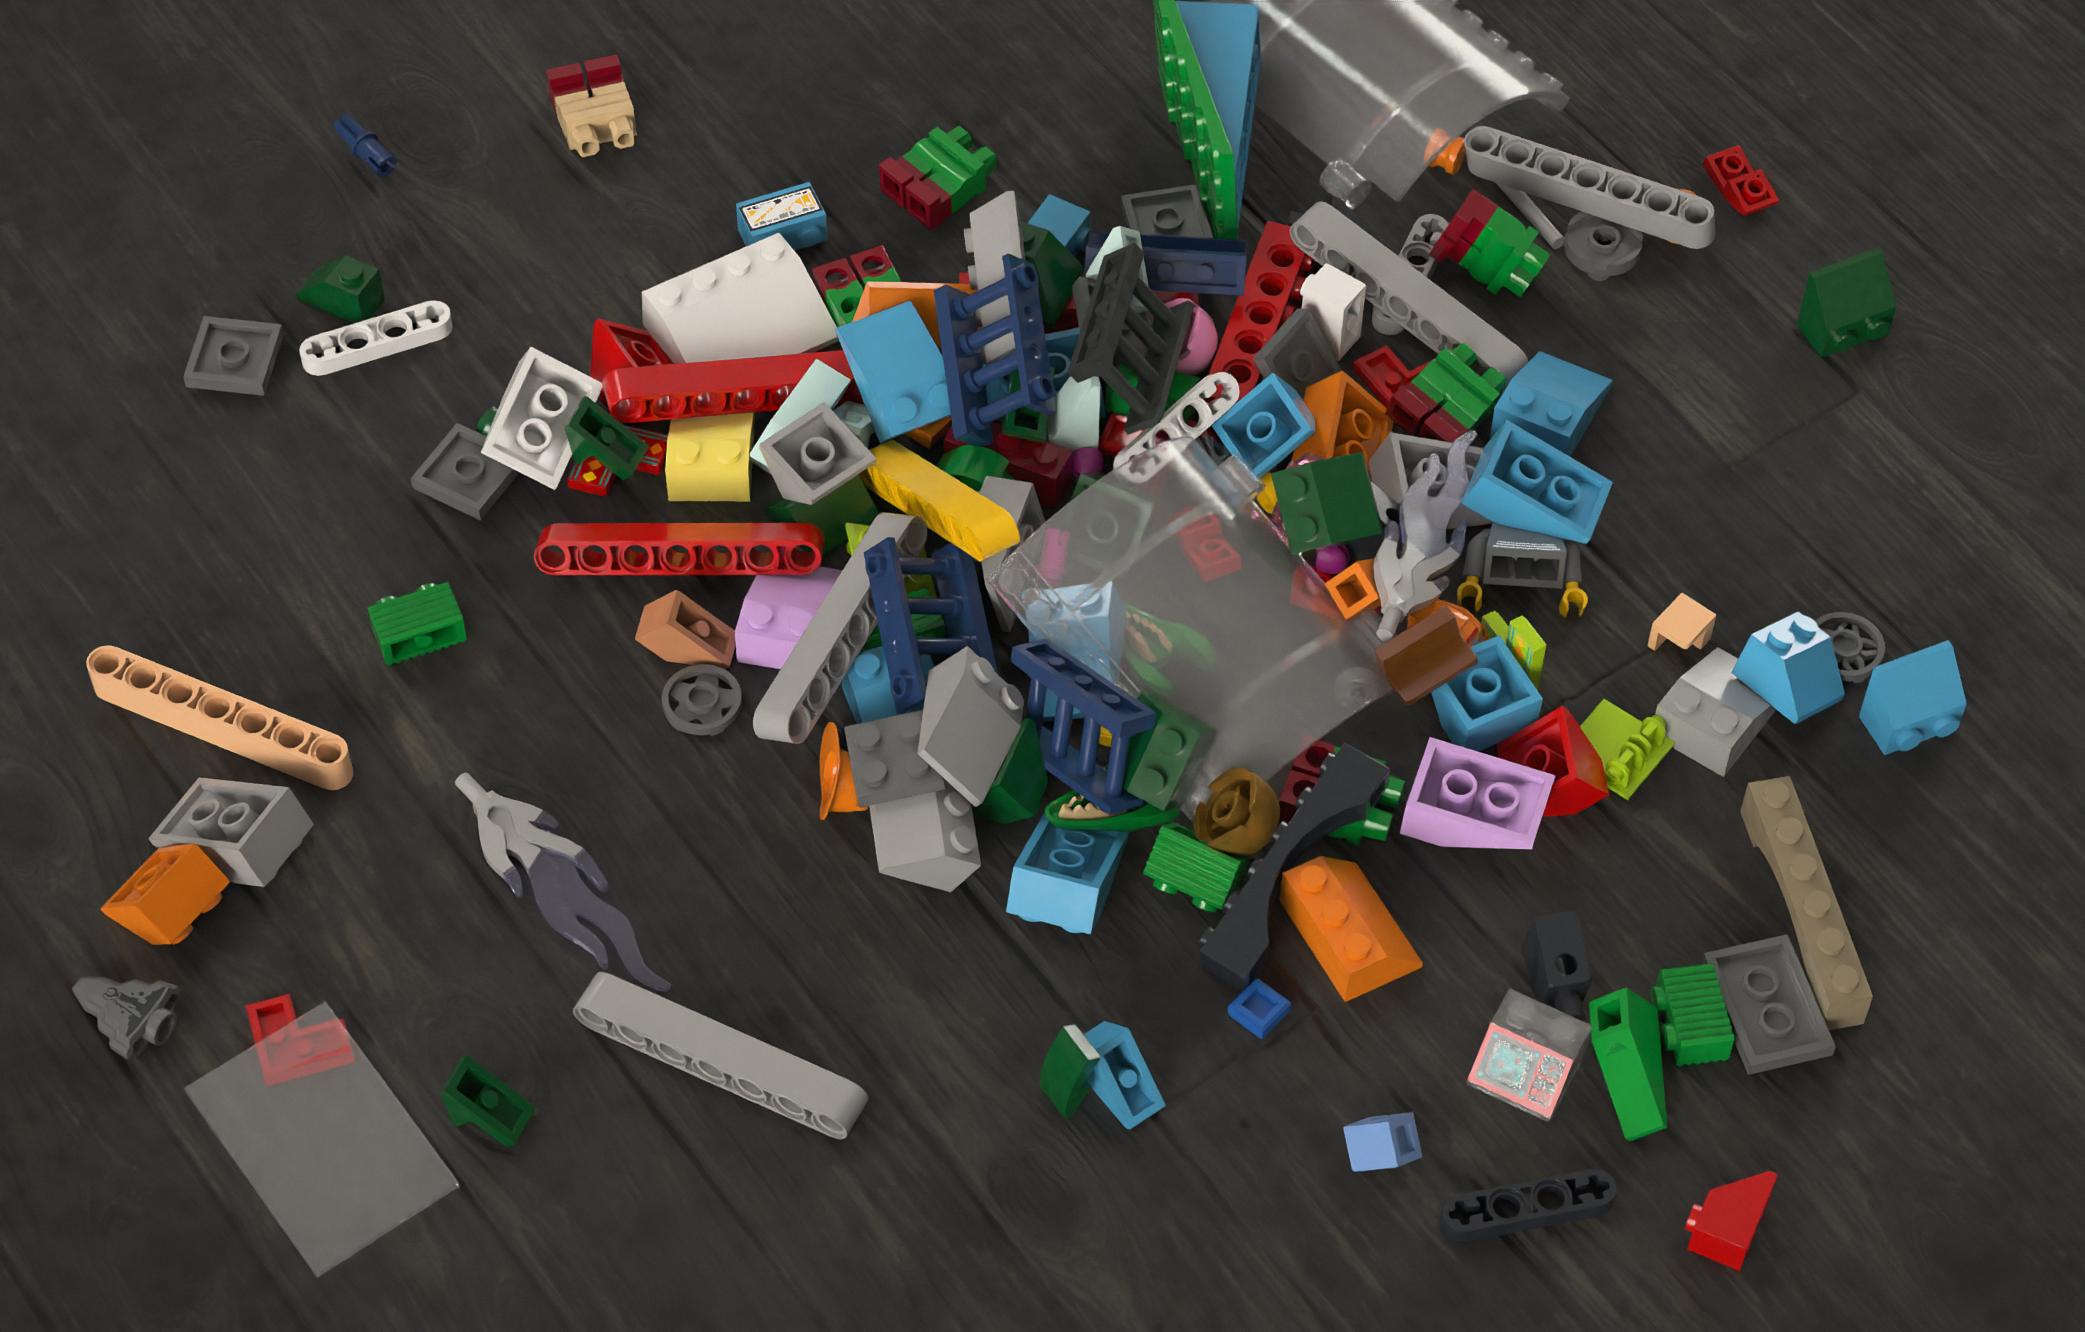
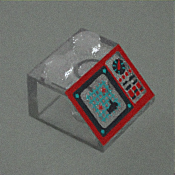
M1509 988L1489 1025L1467 1079V1085L1550 1122L1586 1054L1592 1025Z

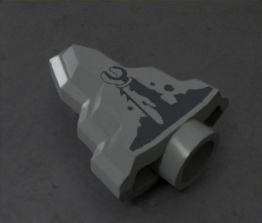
M81 976L72 987V991L83 1009L97 1017L99 1031L110 1038V1048L127 1060L132 1057L136 1058L146 1049L149 1043L156 1046L163 1045L175 1029L177 1015L173 1010L181 992L179 986L160 979L152 984L137 979L120 984L107 977Z

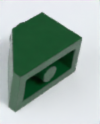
M347 255L317 267L296 293L298 300L353 323L370 319L385 301L379 269Z

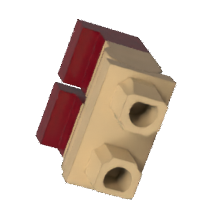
M617 54L584 61L587 89L579 63L546 70L549 98L567 139L569 150L576 149L581 157L595 155L600 150V143L613 141L614 146L619 149L634 145V136L637 135L634 108L621 74Z

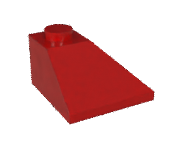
M600 318L593 324L590 377L601 383L608 373L616 369L674 364L649 331ZM602 387L599 395V400L602 402L603 405H605L608 408L607 400Z
M1564 706L1496 744L1500 759L1555 775L1542 817L1577 814L1609 796L1602 759L1570 711Z

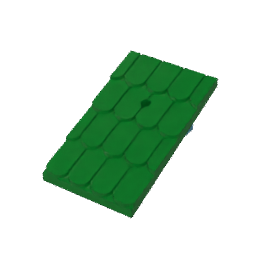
M1153 0L1159 81L1169 122L1176 123L1184 160H1190L1195 182L1204 210L1209 212L1215 238L1238 239L1239 219L1261 63L1259 4Z

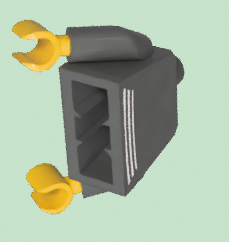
M1493 522L1491 529H1484L1471 539L1468 544L1463 577L1466 578V582L1458 587L1457 606H1462V599L1464 597L1472 596L1476 598L1475 612L1480 610L1482 606V589L1478 585L1480 580H1483V584L1560 589H1563L1564 585L1566 586V591L1559 604L1560 614L1566 617L1569 602H1573L1578 606L1579 616L1583 614L1588 597L1583 590L1578 588V585L1582 583L1580 551L1571 540L1503 526Z

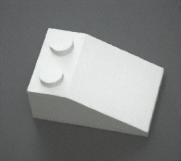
M530 347L519 361L509 382L481 453L555 490L572 455L564 427L584 396H588L596 402L603 387L602 383Z

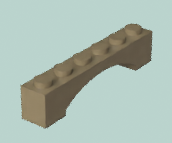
M1790 776L1748 783L1740 812L1753 847L1760 848L1781 888L1799 942L1806 978L1829 1030L1864 1024L1873 995Z

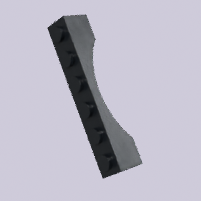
M1345 742L1337 754L1330 752L1319 769L1318 774L1321 777L1313 789L1307 786L1302 791L1295 804L1297 812L1289 823L1286 821L1280 823L1271 838L1273 846L1265 858L1259 855L1254 860L1248 870L1247 878L1249 881L1241 892L1235 890L1229 896L1222 910V913L1225 914L1217 927L1209 926L1199 941L1198 948L1201 949V967L1242 992L1258 977L1270 959L1268 937L1270 912L1277 890L1282 883L1283 872L1288 871L1299 857L1322 837L1343 826L1365 820L1389 786V768Z

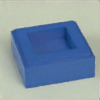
M1256 977L1228 1006V1015L1260 1039H1263L1290 1012L1291 1002Z

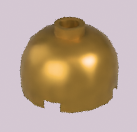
M1242 767L1227 770L1213 780L1208 787L1213 793L1206 804L1199 801L1195 810L1193 820L1195 837L1206 840L1208 843L1205 845L1232 857L1253 855L1271 841L1278 827L1280 806L1275 791L1260 776Z

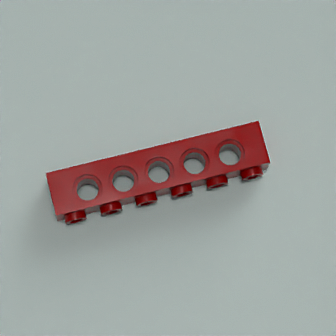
M1267 221L1245 277L1244 296L1239 295L1208 374L1226 372L1236 379L1240 391L1236 403L1264 380L1253 358L1296 311V306H1293L1295 299L1301 301L1303 297L1300 291L1306 280V277H1303L1305 271L1312 272L1315 260L1299 249L1291 239V226ZM1222 384L1215 385L1217 388L1216 392L1203 400L1209 403L1214 399L1222 398L1221 392L1224 390Z

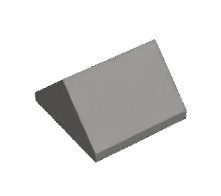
M825 402L759 444V449L782 497L809 505L814 504L876 463V457Z

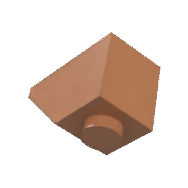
M678 590L644 606L635 636L636 641L665 661L689 665L708 664L723 669L730 667L736 645L735 630Z

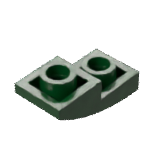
M1076 1024L1062 1027L1048 1051L1040 1074L1039 1086L1064 1119L1071 1118L1092 1088L1087 1078L1101 1059L1100 1055Z

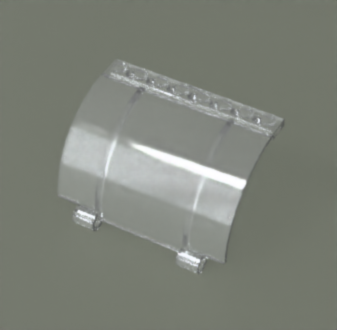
M1209 0V2L1259 4L1261 63L1255 104L1328 164L1321 174L1319 184L1332 196H1338L1350 209L1356 208L1366 199L1371 190V182H1374L1395 201L1400 202L1421 173L1451 142L1479 120L1506 105L1520 100L1536 98L1545 106L1562 111L1570 100V97L1560 90L1562 83L1546 72H1543L1542 75L1533 69L1536 63L1531 58L1519 51L1514 54L1507 48L1509 44L1507 39L1493 30H1490L1488 33L1480 26L1483 21L1466 9L1461 12L1454 5L1457 0Z
M1182 436L1144 451L1084 490L1027 538L986 580L1037 640L1049 639L1135 699L1138 698L1140 691H1146L1217 729L1188 795L1180 808L1193 823L1199 801L1207 803L1213 791L1208 789L1209 785L1225 771L1242 767L1249 772L1257 774L1267 782L1327 733L1374 702L1395 693V690L1380 672L1374 652L1376 648L1386 643V641L1380 640L1376 635L1382 617L1372 608L1357 619L1346 620L1326 588L1324 581L1301 555L1291 554L1288 540L1253 501L1261 494L1266 485L1239 454H1234L1217 466L1192 436Z

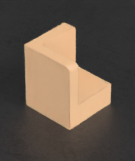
M1681 593L1652 623L1648 647L1656 651L1666 639H1669L1683 649H1688L1693 644L1701 650L1711 639L1716 614L1684 593Z

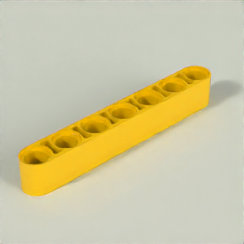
M889 440L869 450L876 457V463L858 474L863 484L906 514L922 517L929 529L978 561L992 557L1020 542L1017 525L1009 512L894 440Z

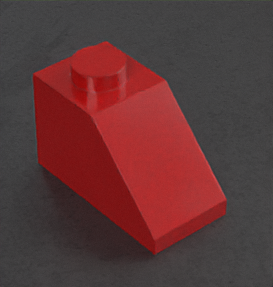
M1767 1171L1710 1190L1703 1207L1694 1204L1688 1217L1685 1230L1692 1232L1687 1250L1740 1271L1770 1200L1778 1174Z

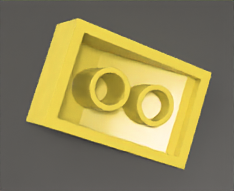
M755 412L671 419L667 438L665 467L669 501H751L753 463L749 454L754 445Z

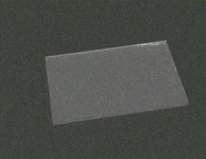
M326 1002L293 1020L184 1088L186 1094L317 1278L459 1187V1182Z

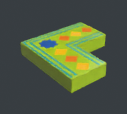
M1496 611L1482 616L1481 624L1487 633V640L1500 635L1538 691L1546 643L1523 615L1511 620L1509 626Z

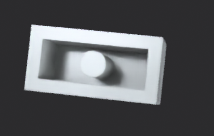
M1326 263L1315 275L1310 274L1304 281L1300 294L1303 296L1301 309H1310L1336 360L1339 361L1361 336L1366 284Z

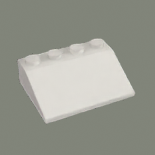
M780 233L642 291L643 325L674 364L814 353L839 341L835 330L837 327L805 266Z

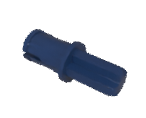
M342 114L340 118L334 121L333 126L336 132L351 146V153L356 158L364 159L378 176H386L394 170L395 167L393 165L397 164V159L378 142V136L374 132H367L350 114Z

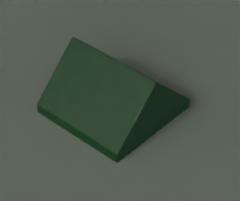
M856 475L812 505L781 497L765 508V513L775 523H808L818 527L825 539L821 560L848 543L846 523L871 526L874 519L879 515L859 475ZM798 545L806 553L814 551L807 545Z

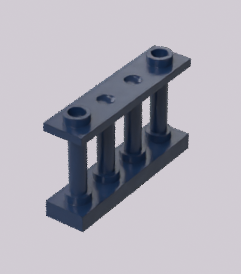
M1089 231V242L1086 244L1084 278H1086L1087 271L1111 232ZM1140 234L1142 250L1145 253L1144 262L1148 287L1151 290L1244 296L1246 240Z
M1009 253L1002 256L1005 278L971 295L949 285H944L934 290L954 439L975 447H985L993 443L992 421L1023 406L1049 416L1057 413L1054 399L1055 387L1051 379L1037 285L1038 274L1034 264ZM1008 295L1010 315L977 330L976 310ZM1013 332L1016 352L982 368L981 347ZM1019 369L1021 389L988 405L986 384Z
M887 537L864 552L865 569L871 586L890 678V690L894 697L897 714H904L925 701L928 678L923 676L919 655L953 656L968 646L979 657L985 658L998 674L974 560L971 555L954 544L949 543L933 553L932 558L898 557L894 537ZM902 574L935 575L940 598L907 597ZM911 614L944 615L949 638L915 637Z
M1047 638L1014 646L1012 648L1011 663L1031 677L1026 718H1030L1035 722L1045 769L1109 815L1119 814L1124 810L1143 805L1142 799L1123 788L1130 737L1136 733L1153 729L1156 712ZM1047 688L1058 696L1053 733L1042 725ZM1074 706L1085 715L1080 752L1069 745ZM1101 725L1112 734L1107 771L1096 764Z

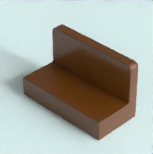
M1447 605L1374 650L1380 672L1407 706L1412 705L1478 663L1476 654L1460 635L1456 617Z

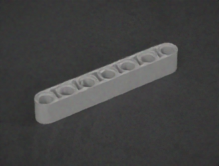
M1475 127L1465 136L1464 143L1468 169L1478 177L1689 248H1704L1710 245L1715 238L1714 208L1711 202L1705 198L1491 127Z
M1316 202L1290 227L1291 239L1299 249L1320 265L1324 266L1327 263L1366 284L1365 299L1438 354L1444 348L1452 351L1462 343L1468 345L1475 351L1478 357L1475 365L1471 368L1476 374L1481 377L1489 368H1493L1506 377L1507 381L1500 394L1505 391L1511 379L1528 363L1527 356L1516 344L1328 203Z
M883 512L874 519L757 706L753 718V728L759 738L800 744L808 737L878 623L869 577L865 569L864 552L887 537H894L898 557L918 558L927 539V526L922 517ZM902 574L903 580L905 579L907 574Z
M605 972L596 973L573 1008V1014L578 1021L593 1031L836 1139L847 1137L869 1099L867 1093L859 1085L844 1077Z

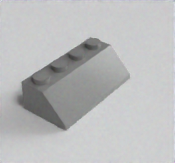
M1007 191L970 213L971 228L964 229L967 253L974 252L975 265L968 266L971 290L978 289L979 291L1005 278L1002 256L1009 253L1025 260L1022 226L1014 191ZM1008 295L976 310L977 327H986L1010 315ZM1013 332L981 347L982 365H989L1016 352Z
M944 779V790L870 805L879 873L952 892L981 866L971 803Z

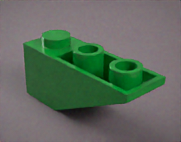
M1627 987L1590 1001L1592 1043L1625 1139L1630 1142L1667 1128L1658 1008Z

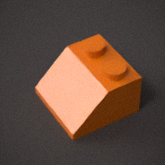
M196 843L160 847L100 909L105 915L152 945H174L190 934L193 929L191 923L201 912L206 913L220 902L223 897L220 892L230 881Z

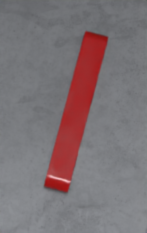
M843 350L620 368L608 373L602 382L610 415L620 423L779 410L814 361L818 359L851 379V383L837 405H842L848 400L864 403Z
M556 523L545 527L541 532L534 552V561L542 572L550 575L811 574L820 566L825 539L818 527L808 523ZM681 545L687 548L688 552H676L671 546ZM723 545L730 551L720 553L714 550L713 546ZM757 545H765L769 547L772 551L768 553H762L757 551L754 547ZM807 545L814 551L804 553L797 550L796 546ZM547 546H558L564 552L554 553L547 548ZM588 546H600L605 552L595 553ZM630 546H642L647 552L637 553Z

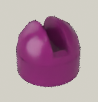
M1085 447L1073 452L1072 473L1078 480L1081 473L1093 471L1102 473L1103 454L1100 450Z
M1345 545L1318 552L1316 570L1328 574L1342 572L1350 561V554Z

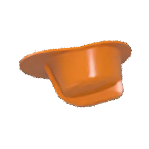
M828 722L826 725L820 749L821 820L826 818L828 812L864 811L869 807H859L849 752L839 747L838 731L834 722Z

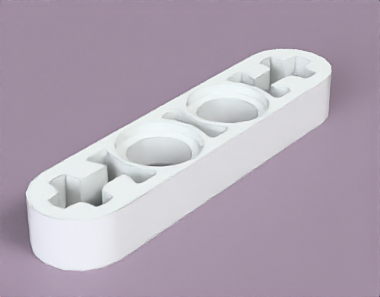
M427 301L312 336L306 339L299 349L303 368L311 375H326L441 340L447 337L453 328L450 309L441 301ZM435 318L437 322L432 323L430 319ZM413 323H416L417 329L413 330ZM393 327H401L406 330L399 337L385 335ZM354 339L368 341L360 349L347 347V344ZM340 346V351H341V352H340V353H336V348H335V347ZM321 353L323 357L317 358L315 354Z
M1219 372L1208 375L1198 382L1163 413L1160 423L1152 428L1145 429L1117 454L1113 464L1117 479L1126 485H1137L1150 480L1236 403L1240 393L1236 379L1231 374ZM1222 384L1224 388L1221 392L1222 398L1206 403L1203 399L1209 398L1216 392L1217 388L1215 385ZM1187 405L1193 406L1199 414L1198 423L1193 428L1188 426L1183 420V410ZM1160 429L1166 431L1171 438L1170 448L1165 453L1156 447L1154 441L1155 434ZM1147 454L1150 458L1144 459L1137 466L1138 472L1131 474L1129 471L1132 465L1131 460Z

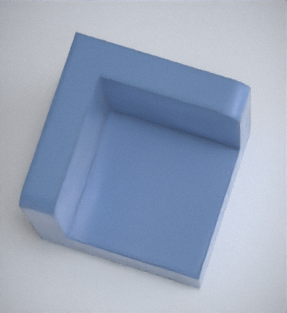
M1413 1112L1368 1117L1343 1127L1351 1167L1355 1172L1395 1168L1422 1157Z

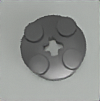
M1581 211L1568 224L1564 237L1563 251L1571 263L1580 270L1587 272L1591 279L1605 281L1610 276L1620 275L1629 271L1639 262L1643 248V233ZM1596 239H1600L1603 242L1610 240L1611 243L1610 245H1601L1597 243Z

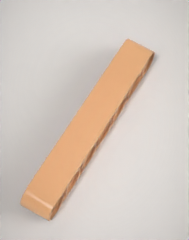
M101 646L93 650L87 658V669L94 691L98 697L107 702L323 789H341L353 777V767L347 743L336 734L118 647Z

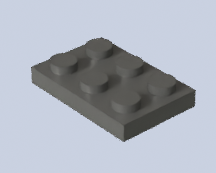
M1788 934L1703 954L1702 965L1714 964L1725 1009L1732 1026L1734 1042L1748 1075L1833 1055L1836 1047Z

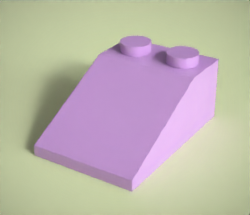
M818 567L816 571L805 575H757L744 599L735 629L737 662L781 669L843 570Z
M1430 737L1406 804L1400 834L1441 847L1532 849L1555 775Z

